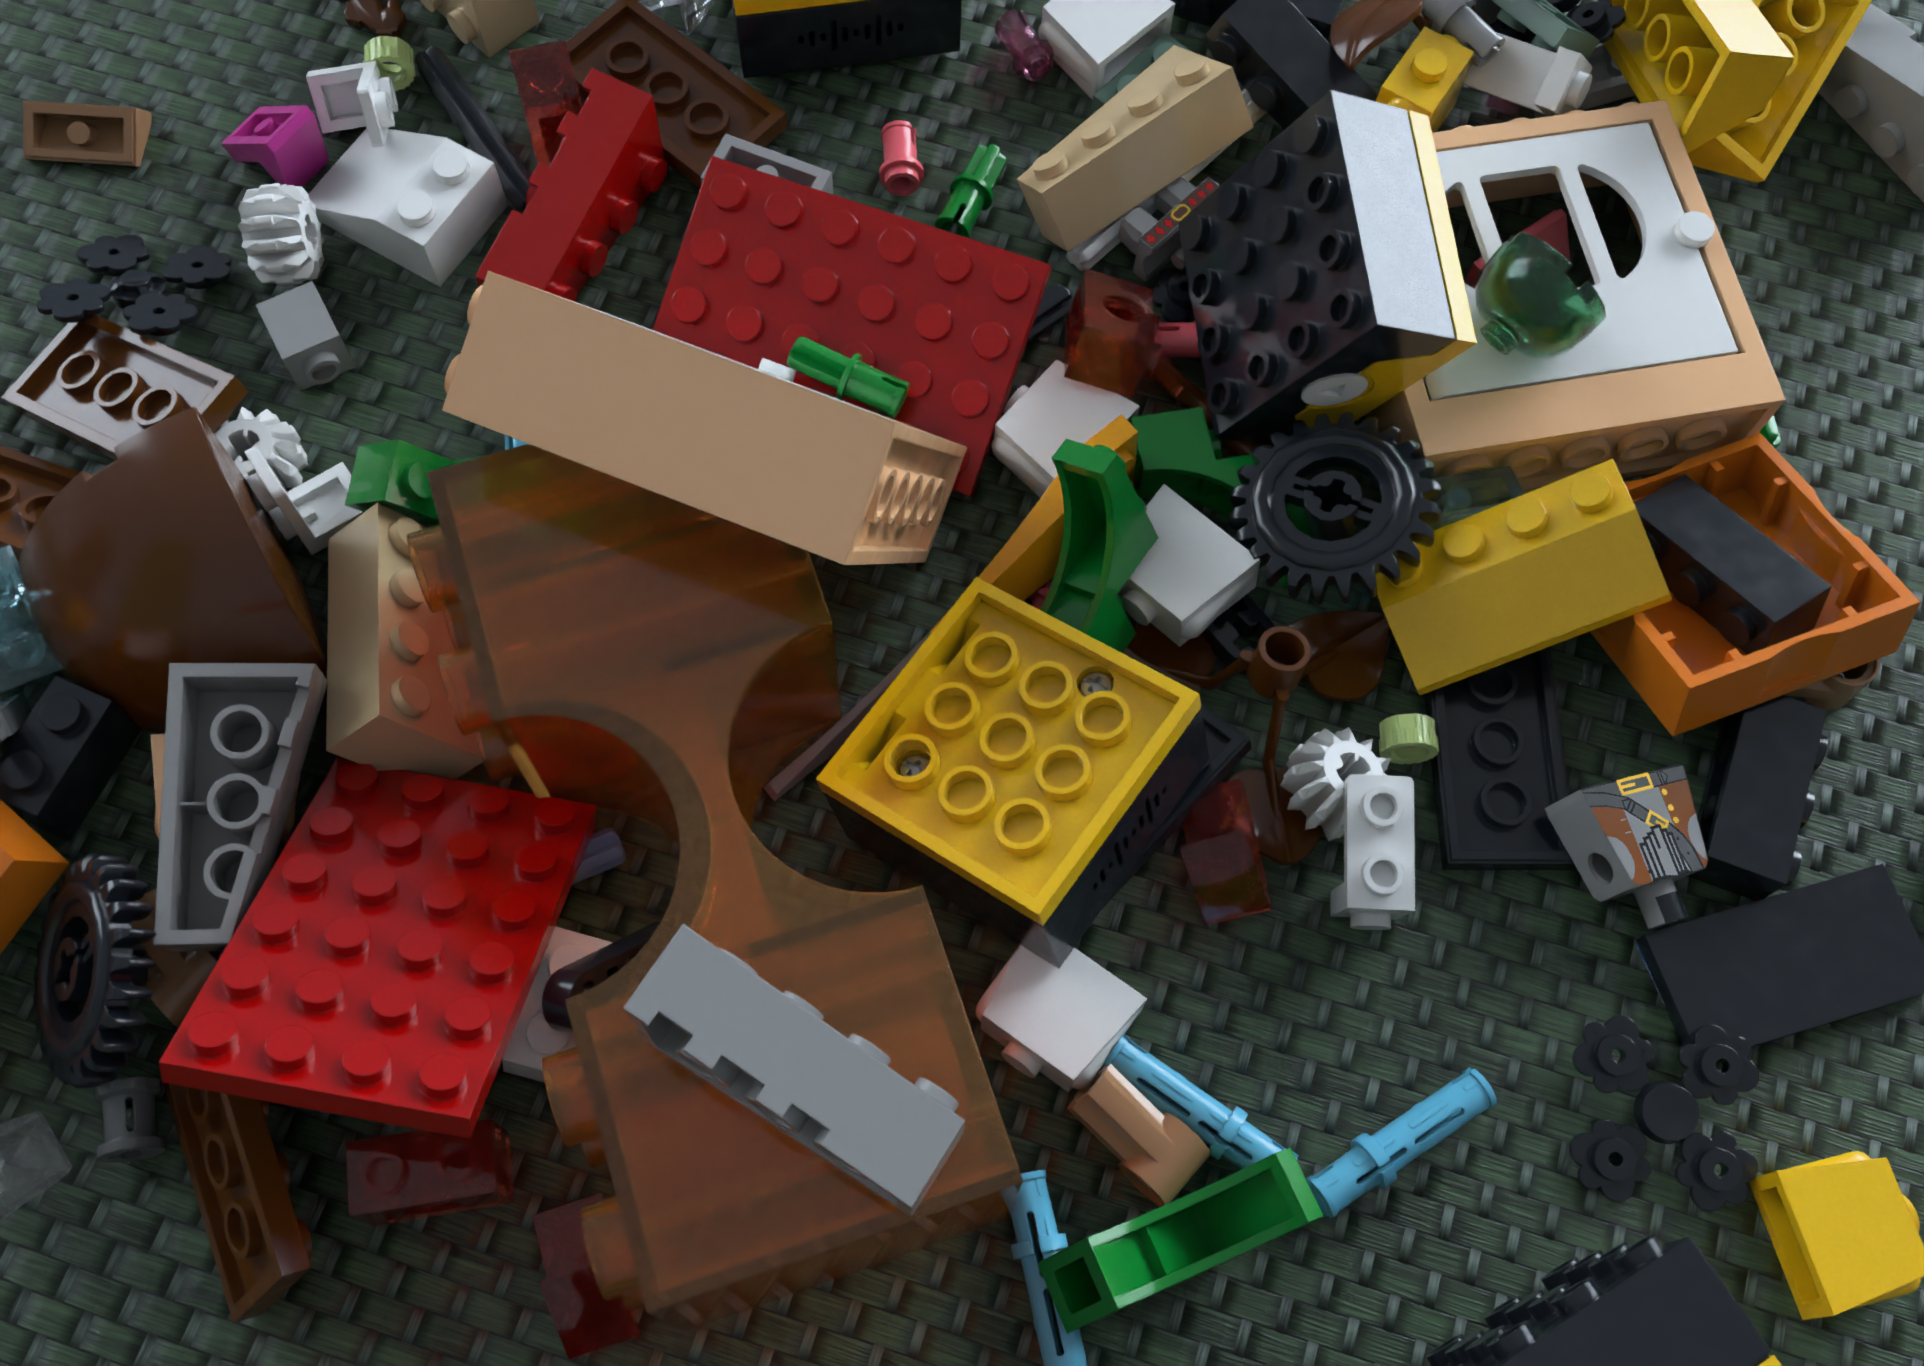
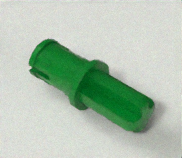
M991 143L989 147L980 145L976 148L963 174L956 176L950 184L951 196L941 215L935 221L936 228L950 232L953 224H957L958 228L954 234L967 238L970 237L971 230L980 213L988 210L994 198L992 190L1006 165V157L999 153V146Z
M798 337L788 355L787 364L789 367L837 389L836 398L843 400L845 397H848L857 402L859 401L893 420L900 412L910 389V382L903 381L863 362L861 354L855 353L852 358H848L806 337Z

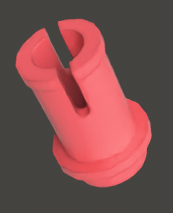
M903 120L889 122L881 130L884 163L879 169V179L882 185L886 187V190L895 196L913 194L924 179V168L917 160L916 128H912L910 122Z
M1155 321V356L1201 358L1198 350L1195 322L1161 323V321Z

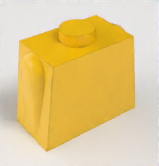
M1424 26L1381 86L1376 102L1406 109L1407 112L1410 110L1428 115L1432 133L1437 132L1457 103L1475 52L1462 46L1455 37L1448 34L1441 35Z
M1852 1151L1791 1168L1776 1170L1755 1177L1749 1182L1802 1320L1835 1316L1844 1311L1907 1295L1919 1288L1920 1278L1924 1277V1245L1919 1235V1217L1911 1201L1902 1194L1887 1157L1871 1159L1863 1152Z

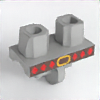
M1179 177L1156 193L1154 206L1165 214L1159 221L1141 207L1134 208L1123 218L1120 224L1118 239L1136 255L1133 273L1146 282L1170 260L1178 269H1183L1186 266L1183 247L1180 243L1179 222L1219 188L1220 185L1208 177L1198 187H1195Z

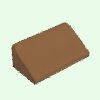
M23 100V157L26 160L140 167L152 124V113L136 107Z

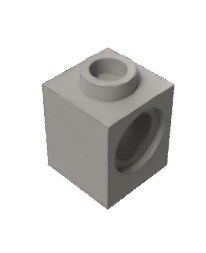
M313 281L256 304L284 364L300 391L316 384L331 382L340 374L356 367Z

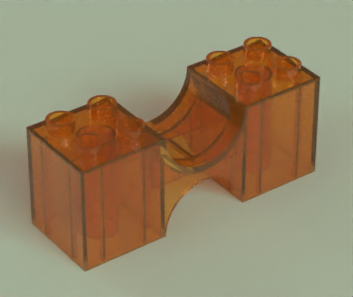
M530 444L426 472L440 525L407 534L408 548L425 601L432 613L443 611L455 648L454 651L438 655L440 674L450 708L462 735L475 734L482 760L491 780L496 782L523 774L536 798H561L597 805V808L614 810L632 815L658 828L680 847L676 886L661 923L644 947L621 970L586 992L565 1000L577 1047L542 1058V1070L549 1102L564 1143L567 1147L581 1143L590 1166L595 1168L608 1163L616 1196L583 1206L580 1210L589 1259L605 1300L609 1301L622 1296L629 1312L646 1307L647 1313L683 1331H688L1009 1219L1024 1182L923 886L891 892H857L824 885L789 868L777 859L752 832L759 799L775 770L798 746L816 734L833 727L842 719L832 619L809 552ZM682 924H685L716 947L722 948L743 960L758 973L759 977L782 993L785 990L792 992L810 1003L823 1014L824 1019L822 1021L845 1037L849 1038L851 1033L877 1046L891 1058L888 1067L911 1083L915 1084L919 1077L925 1078L947 1091L960 1103L954 1113L966 1120L964 1134L912 1217L644 1040L623 1007Z

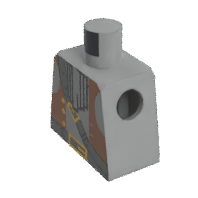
M1682 764L1582 788L1545 808L1550 822L1593 898L1604 902L1634 893L1648 930L1688 917L1674 881L1705 869L1708 857Z

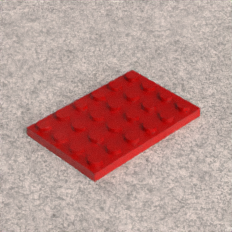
M711 156L653 330L756 369L759 368L762 358L789 367L787 364L788 355L798 337H806L848 358H852L855 353L861 354L863 362L903 381L910 382L907 397L894 420L967 447L952 492L973 498L994 438L995 424L1001 418L1052 269L1050 264ZM799 371L796 372L793 380L794 383L836 398L837 389ZM845 397L842 400L850 404L856 405L858 407L875 412L877 414L883 415L885 417H888L887 415L882 414L876 411L874 408H871L859 401L857 402L848 397Z
M337 758L161 1057L159 1066L162 1082L470 1139L595 829L597 805L406 770L377 771L370 764H359L351 760Z

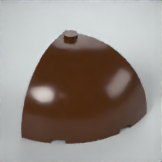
M195 406L157 422L114 447L118 459L104 467L97 474L92 475L81 471L51 500L36 520L24 543L18 566L22 577V587L19 592L25 612L41 646L52 663L69 682L112 700L142 730L157 734L165 733L169 663L316 664L327 679V641L286 540L269 512L264 509L247 480ZM327 688L319 713L327 709Z

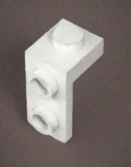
M1497 33L1505 38L1504 45L1499 47L1500 51L1481 68L1476 67L1474 62L1471 61L1464 80V84L1469 88L1547 116H1554L1572 111L1574 108L1578 109L1581 106L1591 86L1592 74L1590 72L1593 67L1581 53L1559 46L1557 53Z
M377 61L308 71L306 79L322 133L366 126L372 147L385 146L389 127L395 126L393 112L398 111V103L390 76L381 78Z
M257 446L245 451L246 456L256 470V473L246 478L264 509L269 512L285 539L288 541L298 535L311 555L328 547L329 538L364 513L345 506L351 474L343 462L287 492Z
M1351 774L1344 781V883L1330 890V917H1349L1350 928L1388 930L1391 929V920H1396L1415 911L1414 781L1411 777Z

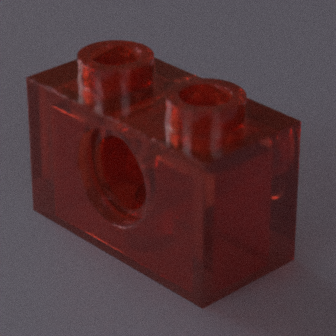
M1085 269L1066 317L1064 377L1133 398L1141 378L1150 379L1154 374L1161 353V344L1156 343L1154 340L1160 316L1153 313L1152 289Z
M492 1119L477 1121L470 1139L419 1130L346 1142L349 1216L369 1225L375 1226L514 1202L509 1132Z

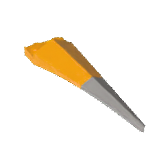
M1121 414L1084 444L1092 447L1104 445L1115 451L1126 464L1125 471L1134 487L1138 431ZM1058 474L1007 543L978 576V578L1022 601L1054 577L1058 564L1064 529L1063 495ZM941 620L851 711L764 787L774 801L840 749Z

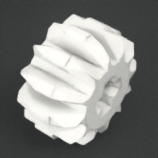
M280 183L260 185L259 188L246 190L243 201L240 202L238 208L241 216V223H239L238 228L242 233L243 239L241 247L246 250L248 255V266L252 271H255L258 279L262 283H276L277 285L303 284L304 281L317 279L321 270L320 267H322L324 262L322 246L325 242L321 237L320 227L322 223L317 219L316 205L312 200H309L308 193L302 186L280 185Z
M241 407L236 420L231 422L226 420L218 427L219 430L214 433L245 479L256 473L245 451L257 446L285 489L295 488L303 484V477L299 471L309 465L307 454L299 442L301 438L292 425H288L286 421L280 422L277 415L271 413L268 409H265L255 417L251 411Z
M1349 727L1342 731H1337L1335 734L1325 728L1321 732L1314 733L1305 744H1300L1290 754L1289 761L1286 763L1289 770L1284 774V779L1280 786L1294 794L1290 798L1287 810H1302L1307 816L1305 830L1321 825L1328 841L1341 838L1344 835L1345 779L1351 774L1387 775L1384 772L1388 769L1391 758H1377L1371 751L1373 738L1357 743Z

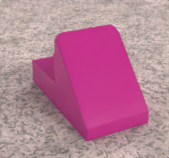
M307 105L259 107L221 143L236 162H259L280 185L305 186L327 164L329 157L316 117Z

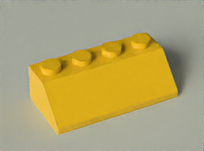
M1610 0L1612 6L1624 8L1626 20L1621 26L1614 29L1613 38L1603 43L1640 103L1667 101L1687 153L1763 111L1778 85L1784 80L1788 68L1794 59V56L1752 0Z
M1752 0L1794 56V59L1788 68L1784 80L1776 88L1765 109L1688 153L1691 164L1755 183L1765 181L1872 0Z
M1614 459L1434 530V544L1431 547L1413 542L1420 552V565L1414 568L1403 560L1397 559L1401 574V580L1398 585L1393 584L1381 572L1375 574L1377 595L1419 695L1672 600L1638 511Z

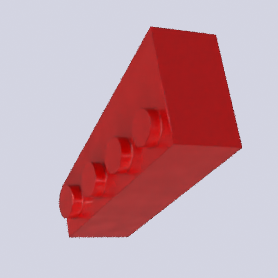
M591 68L582 84L583 89L590 93L578 115L567 111L556 131L559 136L563 137L559 150L550 166L540 162L537 164L528 180L527 207L523 213L512 210L475 275L479 287L484 284L487 272L491 271L576 302L578 293L588 279L597 276L603 269L608 251L618 237L631 230L636 221L638 209L651 192H657L665 181L668 164L665 161L653 95Z

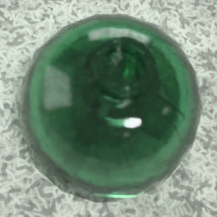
M1521 232L1515 238L1512 234L1496 250L1480 271L1475 287L1477 310L1486 323L1480 329V332L1493 348L1504 355H1508L1513 349L1531 358L1549 359L1566 353L1585 339L1606 318L1605 306L1597 291L1588 280L1577 289L1571 279L1565 274L1573 266L1568 259L1544 241Z

